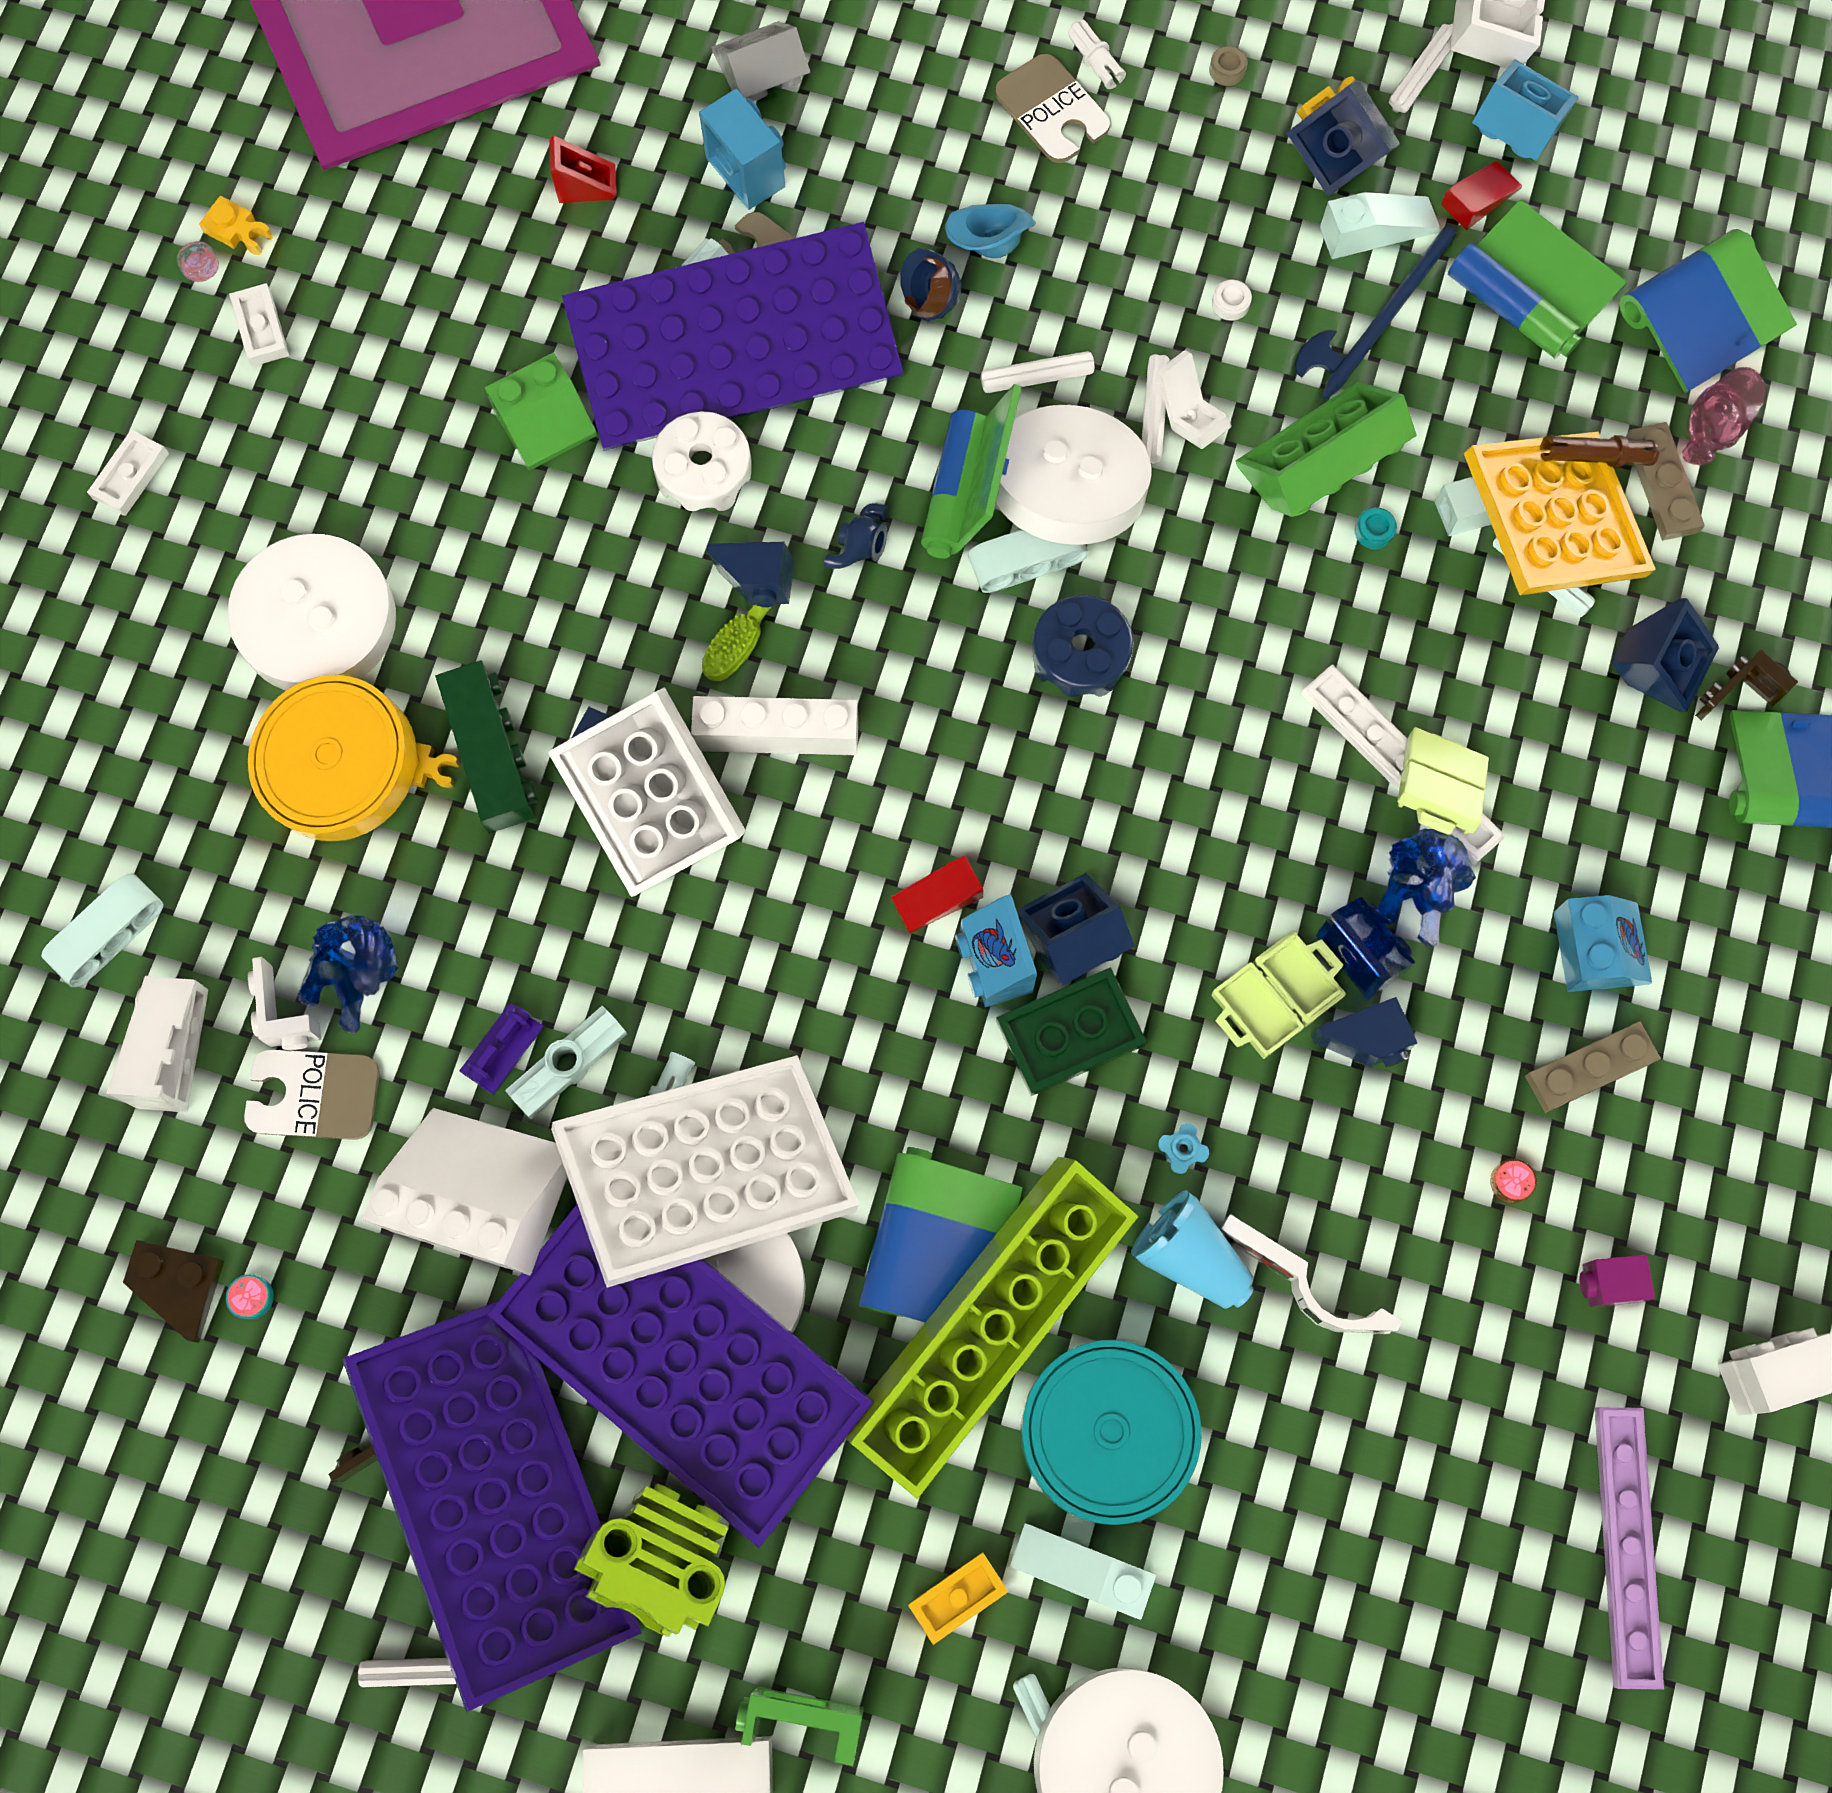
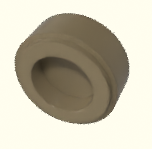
M1225 46L1217 49L1211 57L1209 66L1211 78L1223 86H1233L1240 83L1246 74L1247 57L1236 47Z

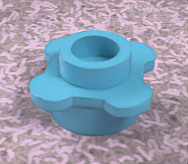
M1186 1123L1181 1125L1178 1132L1171 1136L1163 1135L1158 1142L1160 1151L1165 1152L1166 1158L1171 1163V1170L1177 1174L1185 1173L1189 1166L1195 1162H1205L1209 1157L1208 1147L1200 1143L1196 1136L1197 1129L1192 1124ZM1186 1145L1188 1148L1187 1152H1181L1180 1146Z

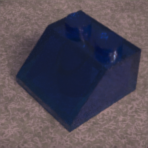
M1360 897L1330 914L1316 934L1318 940L1322 939L1343 964V971L1369 1001L1404 975L1416 962L1411 957L1413 953L1406 941L1400 936L1395 937L1386 927V920L1382 912L1374 904L1370 903L1368 905L1364 898Z

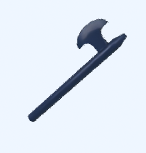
M1444 226L1346 357L1336 353L1330 347V342L1337 333V331L1333 330L1318 333L1302 347L1295 364L1296 373L1301 378L1314 367H1321L1333 373L1327 380L1322 393L1323 399H1328L1341 389L1456 237V230L1451 226Z

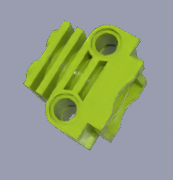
M656 1484L654 1489L646 1486L635 1495L631 1503L635 1506L627 1511L624 1519H612L591 1535L574 1570L594 1579L585 1597L605 1607H614L628 1611L635 1615L645 1627L665 1637H670L672 1633L675 1635L679 1634L683 1625L693 1630L697 1629L699 1623L707 1627L709 1626L723 1596L725 1580L720 1568L706 1558L717 1554L720 1544L714 1541L724 1537L729 1527L719 1523L721 1516L715 1511L702 1505H697L696 1509L693 1510L677 1502L680 1497L677 1492L663 1485ZM608 1535L615 1536L622 1544V1554L618 1558L609 1555L604 1547L605 1537ZM690 1576L696 1577L702 1584L703 1592L699 1599L694 1598L688 1590Z

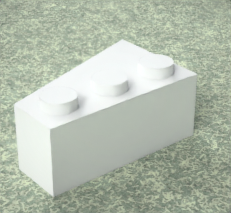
M144 977L142 986L136 994L135 1008L107 1094L137 1109L187 1113L208 996V989L196 980Z

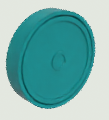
M1101 1340L1089 1342L1060 1355L1040 1374L1033 1384L1022 1413V1450L1028 1469L1036 1484L1062 1510L1093 1523L1108 1525L1134 1523L1151 1517L1165 1509L1181 1494L1189 1483L1195 1471L1201 1449L1202 1431L1199 1410L1184 1378L1167 1360L1157 1353L1138 1344L1126 1341Z

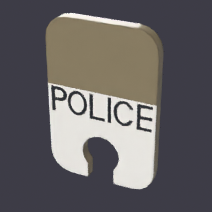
M1038 55L997 82L995 95L998 102L1052 162L1064 163L1079 154L1077 146L1072 141L1065 139L1061 133L1066 125L1078 124L1082 126L1086 131V137L1093 144L1104 138L1109 131L1110 121L1108 116L1058 59L1052 55Z
M265 1050L254 1058L250 1080L266 1082L269 1079H280L286 1086V1094L284 1099L275 1106H266L260 1101H246L245 1123L250 1130L263 1135L344 1140L362 1139L369 1134L373 1126L380 1075L379 1067L373 1059L364 1055Z

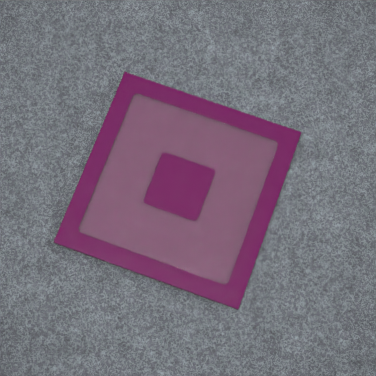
M250 0L323 171L601 66L571 0Z

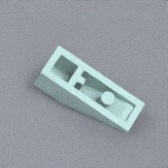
M1367 192L1328 201L1320 226L1332 259L1436 234L1441 229L1429 197Z
M1026 1523L1023 1526L1009 1566L1139 1620L1142 1619L1156 1578L1155 1574Z

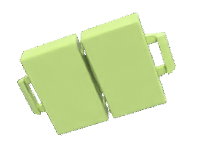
M1415 727L1407 738L1403 762L1404 769L1401 775L1397 800L1398 806L1401 808L1406 806L1416 810L1418 823L1450 836L1455 827L1463 829L1464 834L1469 832L1474 834L1482 822L1484 789L1486 788L1489 757L1439 735L1431 734Z
M1291 931L1259 955L1253 963L1250 962L1214 989L1211 995L1223 1009L1216 1022L1236 1047L1250 1042L1260 1056L1265 1059L1298 1034L1304 1026L1307 1027L1346 996L1344 990L1334 979L1343 964L1322 939L1306 946L1295 931ZM1318 950L1332 967L1330 971L1325 969L1312 953L1313 951ZM1228 1016L1244 1035L1242 1038L1237 1035L1225 1020Z

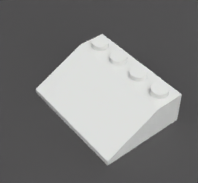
M665 687L548 752L631 897L731 844L746 832Z
M433 1108L378 1177L362 1220L391 1232L531 1276L566 1182L567 1173L555 1142Z

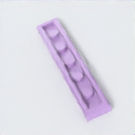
M1598 1407L1595 1408L1613 1687L1618 1689H1664L1643 1408Z

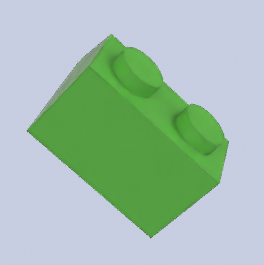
M554 352L485 387L494 413L529 471L598 436L572 381Z

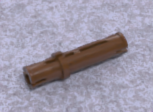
M1546 435L1542 439L1540 450L1551 451L1550 453L1543 452L1540 455L1544 461L1607 463L1608 466L1619 468L1624 464L1653 466L1658 459L1659 451H1648V448L1656 449L1659 446L1654 440H1627L1623 435H1614L1610 439Z

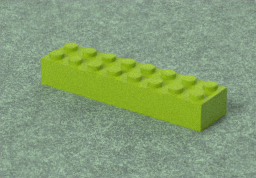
M1058 1156L870 1391L868 1396L874 1403L845 1439L918 1499L1139 1216L1076 1160Z

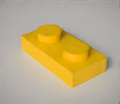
M982 1552L910 1602L908 1606L934 1645L1008 1593V1590Z

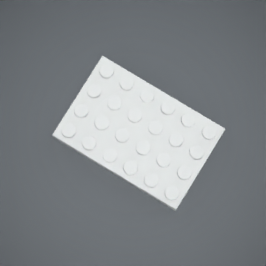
M797 1055L552 1122L551 1130L607 1288L856 1212L859 1207L853 1188Z

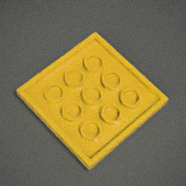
M1599 431L1562 435V437L1601 438ZM1543 438L1472 445L1464 453L1519 595L1645 578L1656 570L1616 472L1607 463L1544 461L1540 454L1543 452L1550 453L1551 450H1540Z

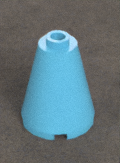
M1183 1190L1158 1211L1162 1216L1153 1226L1148 1222L1136 1239L1131 1254L1142 1265L1224 1309L1232 1305L1238 1308L1253 1293L1254 1288L1251 1286L1253 1275L1197 1197L1187 1190Z

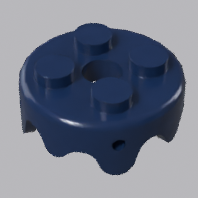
M1075 595L1055 602L1041 615L1034 629L1032 653L1034 668L1038 678L1042 682H1052L1065 695L1070 697L1086 694L1102 697L1110 693L1129 667L1134 641L1132 629L1127 618L1109 601L1096 596ZM1078 635H1087L1093 640L1094 647L1088 651H1080L1073 646L1072 639Z

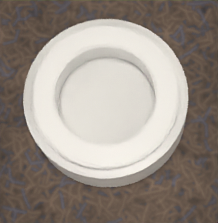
M1223 281L1215 288L1212 308L1222 319L1238 320L1244 317L1249 310L1252 299L1251 291L1241 281Z

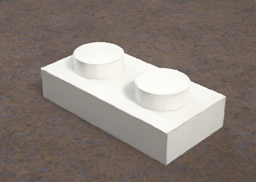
M267 283L230 293L247 359L251 366L289 356L272 293Z
M131 430L87 493L93 500L126 516L169 455L168 451L164 446Z

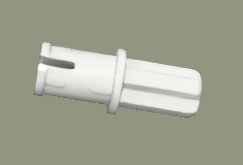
M1085 20L1074 22L1068 31V36L1084 56L1083 63L1087 67L1093 68L1107 89L1115 88L1117 85L1109 73L1112 72L1118 82L1121 83L1126 76V72L1110 54L1108 43L1105 41L1101 42Z

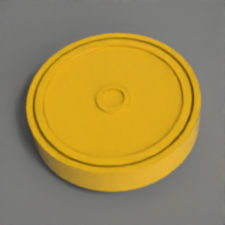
M319 676L289 688L266 709L254 730L249 746V779L254 794L261 806L269 815L284 826L311 839L343 841L359 837L377 828L401 805L414 778L417 747L412 727L403 711L377 688L363 680L350 676Z

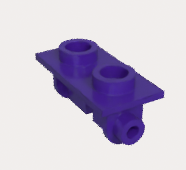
M509 1003L459 1072L494 1095L544 1026L531 1018L530 1014L519 1006L515 1007Z

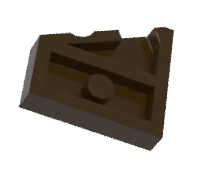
M136 1240L123 1283L187 1341L199 1343L224 1260Z

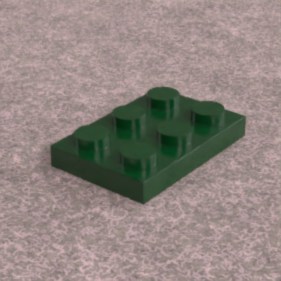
M1111 967L996 1017V1023L1030 1096H1034L1147 1044Z

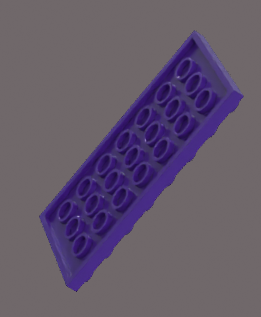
M864 222L562 295L603 451L657 438L667 424L687 413L713 412L730 420L903 376L900 358Z
M578 1204L541 1248L531 1276L521 1273L488 1314L491 1319L758 1548L765 1543L844 1442L851 1430L874 1403V1400L704 1259L607 1288Z
M499 1301L352 1354L343 1359L345 1370L466 1712L642 1634L635 1615L623 1609L605 1607L585 1597L594 1579L574 1570V1567L588 1539L601 1527V1523L539 1359L488 1316ZM605 1537L604 1547L607 1553L613 1556Z

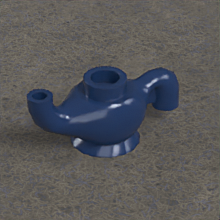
M868 504L863 507L859 517L854 518L850 523L844 522L839 532V544L844 546V552L840 555L827 554L824 560V567L841 569L870 557L873 561H878L886 545L887 526L885 523L879 525L877 520L885 521L887 519L888 505Z

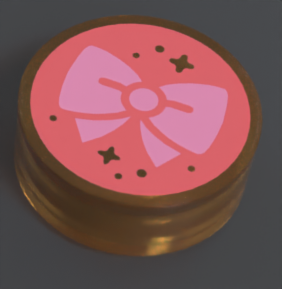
M1508 1159L1494 1168L1490 1177L1492 1191L1500 1200L1515 1204L1533 1195L1537 1187V1177L1533 1168L1525 1161Z

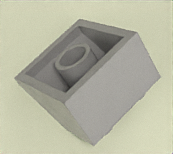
M780 21L711 47L731 90L733 91L737 88L746 100H759L768 95L767 89L779 84L781 89L795 86L802 82L800 76L810 73L797 28Z

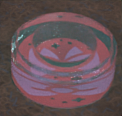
M195 241L188 243L178 253V266L184 276L191 281H207L219 269L217 255L213 248L205 242Z

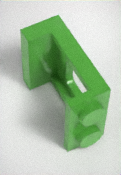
M757 1687L750 1697H744V1700L740 1702L735 1730L743 1732L741 1745L751 1746L757 1737L761 1717L839 1732L834 1763L853 1766L864 1707Z

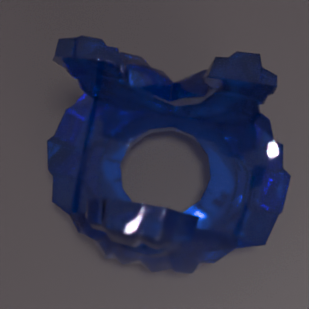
M1424 828L1391 845L1392 850L1389 852L1391 856L1389 861L1392 868L1387 872L1389 878L1386 890L1375 913L1378 916L1377 919L1383 923H1395L1398 919V909L1401 903L1412 898L1417 911L1422 915L1421 928L1417 938L1425 946L1434 947L1440 941L1439 920L1441 914L1450 912L1455 906L1454 893L1468 889L1476 877L1471 867L1468 851L1459 838H1455L1451 834L1450 836L1434 829Z
M350 915L335 922L326 923L316 929L317 934L312 938L314 940L312 944L314 954L309 959L311 964L308 975L298 992V996L302 1004L314 1007L320 1002V993L323 988L334 985L337 997L343 1003L342 1015L338 1024L346 1033L355 1034L360 1029V1009L364 995L367 997L375 995L380 989L379 984L391 980L399 966L396 961L391 936L384 926L364 916ZM350 941L355 949V954L342 949V944Z

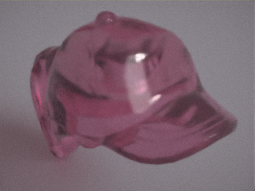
M1749 367L1736 368L1714 385L1706 388L1699 395L1689 412L1688 428L1691 436L1686 447L1682 450V458L1687 463L1701 466L1713 462L1716 458L1713 451L1734 446L1750 427L1766 396L1765 383L1757 371Z

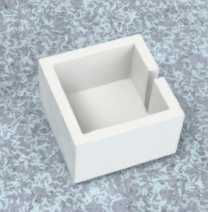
M1456 0L1450 50L1508 68L1514 60L1524 64L1540 46L1543 17L1539 15L1544 10L1545 0Z
M1814 1328L1786 1333L1771 1338L1769 1342L1758 1345L1752 1344L1729 1352L1732 1360L1717 1364L1737 1416L1774 1412L1832 1393V1333L1817 1335Z

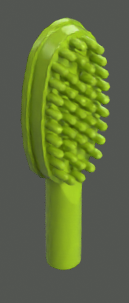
M753 605L746 614L735 615V618L730 619L720 629V632L716 634L711 644L708 645L702 658V670L708 679L713 681L725 680L740 668L755 648L761 634L759 623L771 607Z

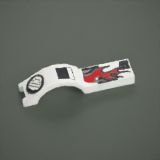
M1231 1214L1220 1226V1231L1230 1244L1291 1281L1292 1293L1300 1310L1316 1325L1334 1332L1390 1334L1391 1331H1398L1403 1321L1382 1308L1377 1312H1372L1363 1319L1354 1321L1336 1318L1323 1310L1311 1295L1306 1278L1308 1262Z

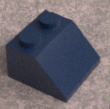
M1360 80L1345 87L1287 132V135L1327 196L1333 194L1400 145V142Z
M1086 873L1016 910L1021 926L1040 959L1061 985L1081 978L1086 972L1107 961L1118 958L1123 952L1135 946L1121 907Z

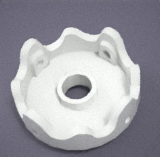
M703 411L687 413L667 424L659 433L654 443L652 463L661 494L665 498L668 496L674 498L689 511H697L703 508H716L719 511L729 509L735 503L740 488L744 483L749 482L751 478V454L747 439L740 428L725 416ZM698 451H707L712 455L711 460L703 465L693 463L691 457Z

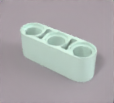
M1024 530L983 542L968 552V558L981 591L984 593L999 591L1074 566L1082 562L1089 555L1085 544L1055 543L1033 536Z
M126 874L111 884L45 946L42 951V958L70 987L81 986L95 976L154 921L162 911L164 904L135 874Z

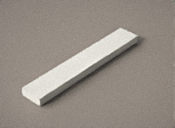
M1332 664L1304 688L1301 695L1399 791L1401 775L1404 769L1403 762L1407 738ZM1483 813L1482 822L1474 834L1470 832L1464 834L1463 829L1458 827L1454 828L1450 836L1440 832L1473 866L1506 836Z

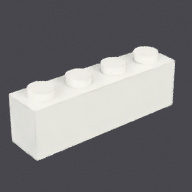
M693 696L691 735L700 751L857 755L858 704L857 700Z
M772 1736L756 1737L751 1746L741 1745L742 1737L588 1745L583 1749V1793H773Z

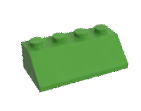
M1358 381L1235 462L1238 469L1271 509L1294 517L1307 512L1313 503L1324 496L1339 491L1342 484L1356 475H1361L1371 470L1373 464L1385 456L1400 451L1404 444L1416 437L1417 434L1403 394Z

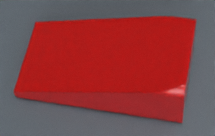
M1495 161L1448 189L1441 206L1465 230H1468L1518 192L1522 185L1498 161Z
M964 855L891 896V900L906 929L911 934L982 899L984 890Z

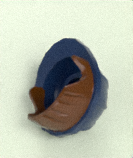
M918 248L909 253L903 262L900 272V286L905 298V304L910 307L914 314L922 320L932 322L942 319L959 303L963 283L960 280L955 265L933 250Z

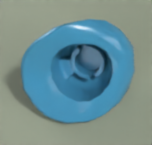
M1013 204L971 205L952 212L947 219L945 229L947 237L957 246L967 250H975V252L985 257L1001 258L1011 253L1019 245L1022 232L1035 226L1036 222L1029 212Z

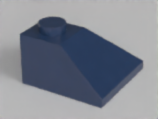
M1679 598L1628 628L1621 643L1614 652L1611 663L1628 686L1679 712H1687L1719 646L1687 598Z

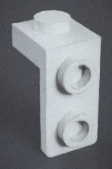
M1184 350L1158 370L1157 375L1172 431L1200 449H1203L1231 428L1229 416L1203 400L1193 356L1190 352Z
M262 957L253 958V971L248 972V986L251 995L255 996L256 1011L251 1013V1025L254 1035L259 1037V1040L269 1047L282 1046L284 1050L303 1049L308 1047V1042L321 1040L320 1023L310 1015L277 1019L273 967Z

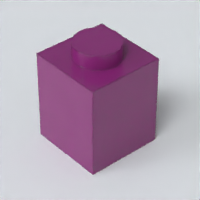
M1647 1255L1596 1259L1582 1264L1583 1271L1580 1272L1579 1276L1580 1289L1583 1296L1588 1298L1590 1308L1643 1303L1655 1299Z

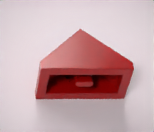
M553 135L549 139L550 172L559 203L612 200L616 197L614 163Z

